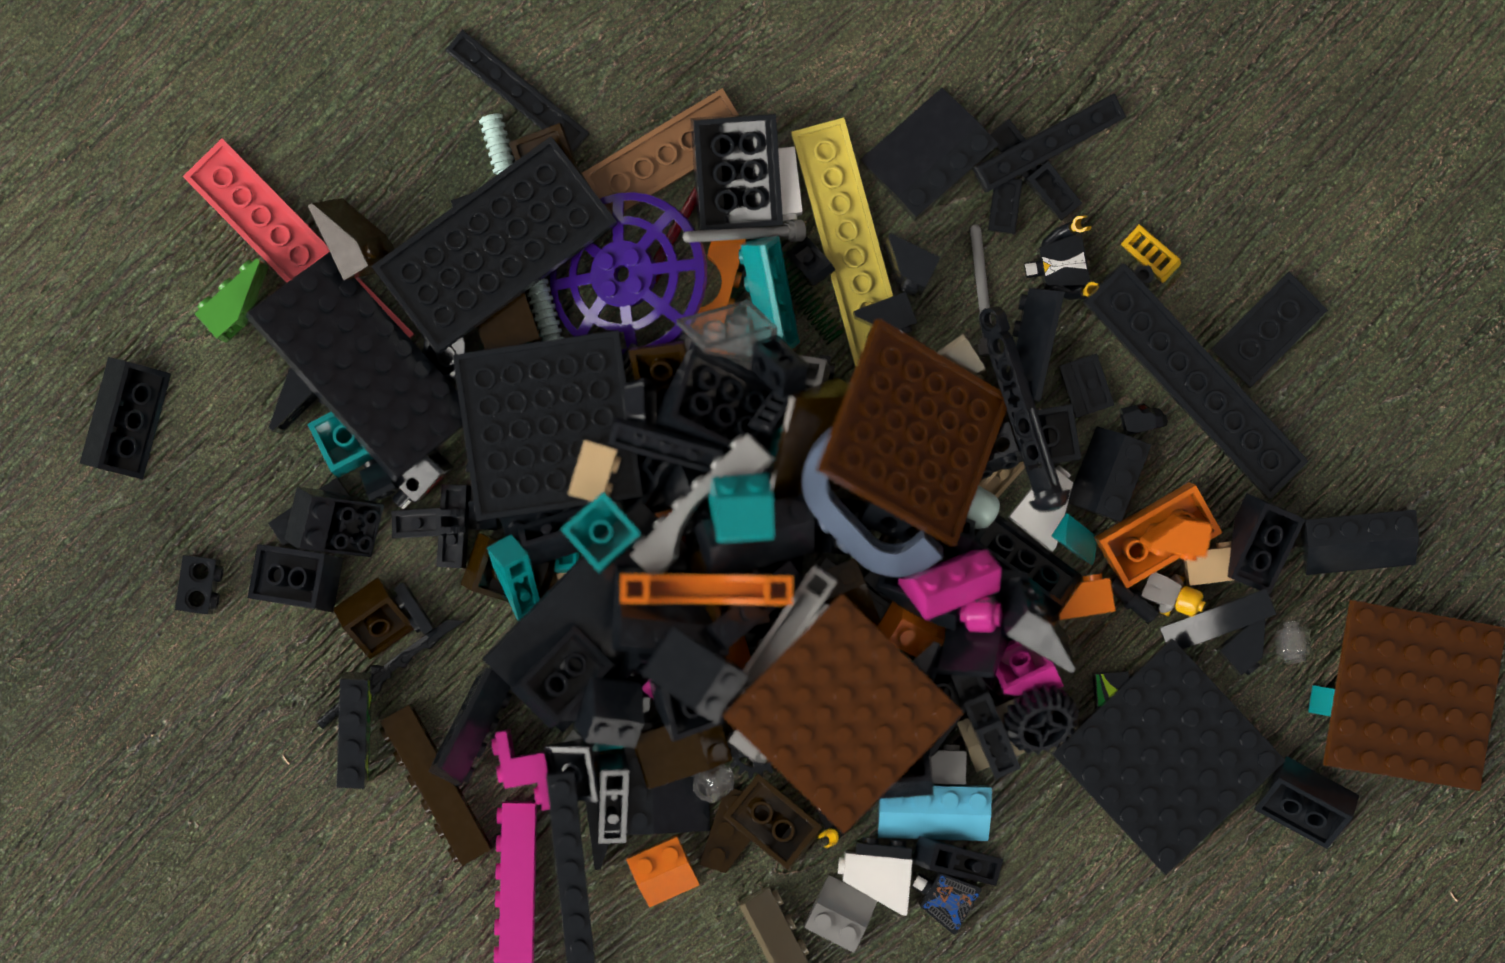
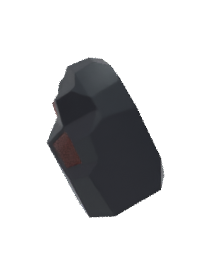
M1144 403L1119 409L1125 435L1165 427L1168 423L1167 416L1160 408H1150Z

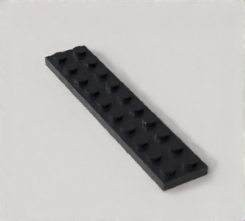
M1121 263L1082 301L1266 499L1270 500L1308 462L1307 458L1125 263Z

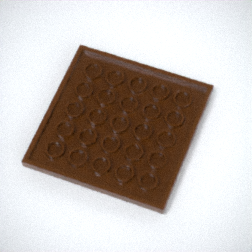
M882 319L875 320L816 471L949 546H956L1007 410L1002 393L999 389Z
M841 593L722 716L838 829L845 833L959 718L963 711Z
M1350 600L1323 765L1480 791L1505 640V627Z

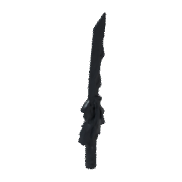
M446 620L384 666L372 665L370 667L371 671L368 672L372 673V699L377 692L380 693L384 682L392 678L393 671L399 667L405 668L413 656L424 648H433L445 634L464 623V621ZM339 702L316 721L322 729L339 716Z

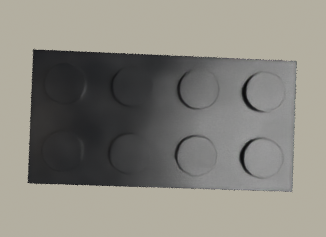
M1287 272L1210 350L1248 388H1251L1328 309L1290 272Z

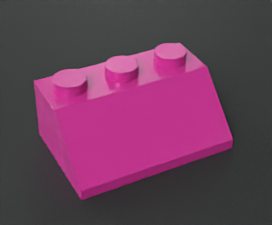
M971 550L935 564L922 572L898 579V583L924 619L928 620L998 592L1000 589L1001 568L987 550Z

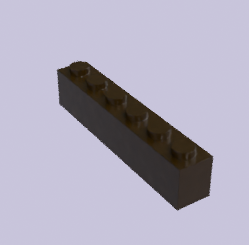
M409 704L381 720L382 727L379 729L387 743L391 741L396 751L393 752L396 761L401 767L405 765L410 775L407 776V780L414 791L418 789L423 797L420 800L421 805L428 815L432 813L437 822L434 824V827L440 838L447 839L450 848L447 850L455 863L460 862L461 866H464L490 851L493 846L459 786L457 787L428 772L438 753V749L414 706Z

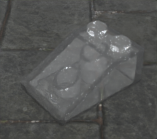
M749 299L677 319V325L705 353L752 362L753 342L776 335L778 329Z

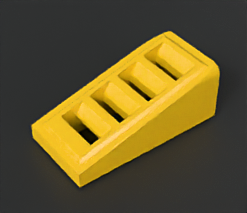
M1140 224L1121 243V246L1143 266H1150L1154 276L1162 283L1181 265L1180 258ZM1143 235L1146 239L1134 249L1132 246ZM1151 243L1153 247L1147 252L1145 256L1141 255V253ZM1160 251L1162 254L1152 264L1150 260ZM1166 259H1169L1170 262L1160 271L1158 268Z

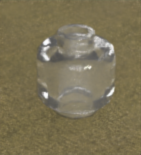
M1296 621L1283 623V628L1278 629L1274 633L1277 657L1284 659V663L1288 664L1306 661V657L1312 653L1309 629L1299 626V622Z
M724 764L694 775L693 789L701 800L710 803L717 802L730 794L734 789L733 772Z

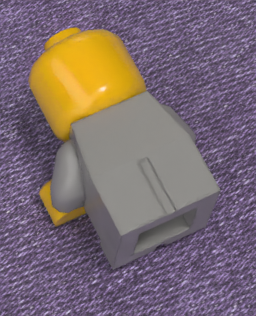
M1157 572L1151 574L1141 595L1144 599L1159 604V613L1167 617L1171 615L1170 612L1174 608L1182 614L1193 617L1198 611H1203L1206 603L1203 601V593L1189 586L1183 587L1185 577L1174 574L1171 579Z

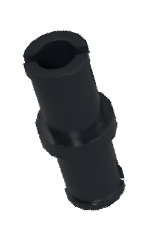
M1117 575L1111 580L1112 593L1124 603L1123 606L1127 610H1133L1147 624L1155 619L1159 611L1141 596L1142 593L1139 590L1135 591L1131 587L1125 588Z

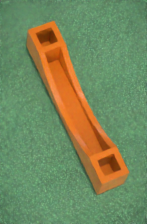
M621 574L620 603L792 605L793 576Z

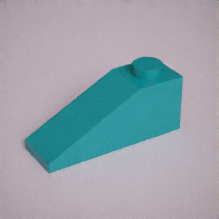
M509 535L487 547L492 566L514 615L519 621L540 600L528 554L516 539Z

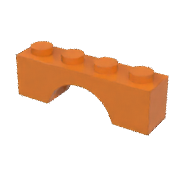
M746 239L711 241L707 259L720 272L722 278L721 289L717 297L710 304L700 307L698 314L685 334L717 344L719 340L724 341L728 325L723 323L726 314L731 315L735 299L731 298L733 287L739 288L743 273L738 271L740 265L739 249H741L740 245L746 242Z

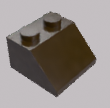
M379 577L333 608L342 628L369 659H372L414 630L408 620L409 617L399 607L393 594Z

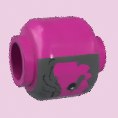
M993 596L983 597L961 606L960 620L965 622L967 629L971 632H993L996 626L1001 625L1002 605L997 603Z

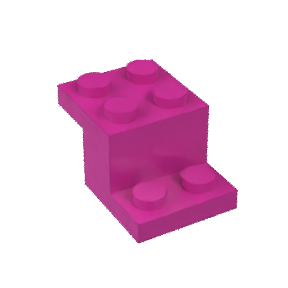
M511 729L496 732V737L491 741L494 756L499 755L500 765L496 767L498 782L504 783V789L538 783V786L534 788L536 804H541L542 810L550 809L546 773L549 771L545 751L515 756Z

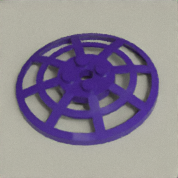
M628 192L616 193L600 198L603 204L613 202L612 216L617 221V225L613 227V242L607 244L602 249L592 242L573 256L569 277L557 279V269L550 273V289L559 318L574 337L588 335L594 324L609 331L619 330V332H624L628 348L631 342L638 345L636 330L652 324L663 314L676 325L660 339L645 346L676 341L689 328L699 312L707 284V262L702 242H689L694 259L677 260L671 242L662 231L673 219L680 225L684 233L696 231L695 228L677 208L664 200L648 194ZM624 200L646 202L660 208L664 213L654 224L641 218L624 216ZM625 224L635 225L647 230L638 243L624 240ZM655 239L664 248L668 262L655 263L653 257L647 251ZM586 250L594 257L591 273L577 275L582 252ZM626 266L629 270V277L626 281L621 282L618 279V271ZM695 270L693 294L686 311L682 315L670 306V303L677 289L679 272ZM669 273L668 286L661 299L652 292L656 282V275ZM592 284L598 297L590 309L583 301L578 286ZM571 288L574 301L585 316L578 330L571 324L564 313L559 300L558 290ZM645 300L655 308L644 318L633 322L631 307ZM606 304L620 307L622 324L611 323L599 317Z

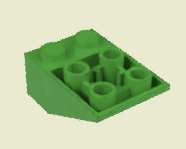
M258 258L254 261L252 259L246 261L239 268L240 273L233 280L231 278L226 279L218 287L220 291L214 297H206L197 306L199 310L195 315L217 339L225 343L241 331L249 321L245 316L254 307L269 268Z

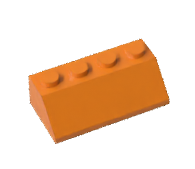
M1190 482L1186 483L1094 537L1107 562L1125 588L1131 587L1180 558V556L1174 555L1173 552H1170L1169 557L1155 555L1153 552L1147 551V546L1140 543V538L1172 514L1199 518L1212 524L1210 540L1222 534L1220 527L1196 485Z

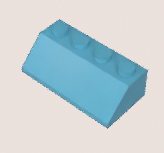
M933 784L934 795L879 799L878 838L918 839L919 836L934 840L988 841L992 804V787L989 785Z

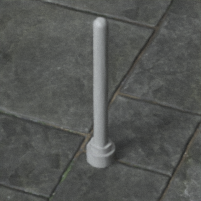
M799 219L790 220L783 226L687 231L683 234V240L685 242L756 239L779 235V237H784L790 242H800L805 239L806 227L803 220Z
M975 224L971 226L970 234L979 312L981 313L983 309L990 308L981 227ZM982 333L980 344H978L979 356H990L987 348V338L984 339Z

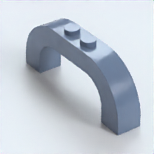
M832 427L829 428L816 440L810 449L802 478L805 500L811 512L818 519L821 529L827 534L831 533L837 539L836 543L844 553L847 554L849 552L861 565L881 575L892 577L910 576L934 565L942 558L943 547L933 536L921 530L913 538L900 544H889L878 540L834 494L828 477L816 471L832 431Z

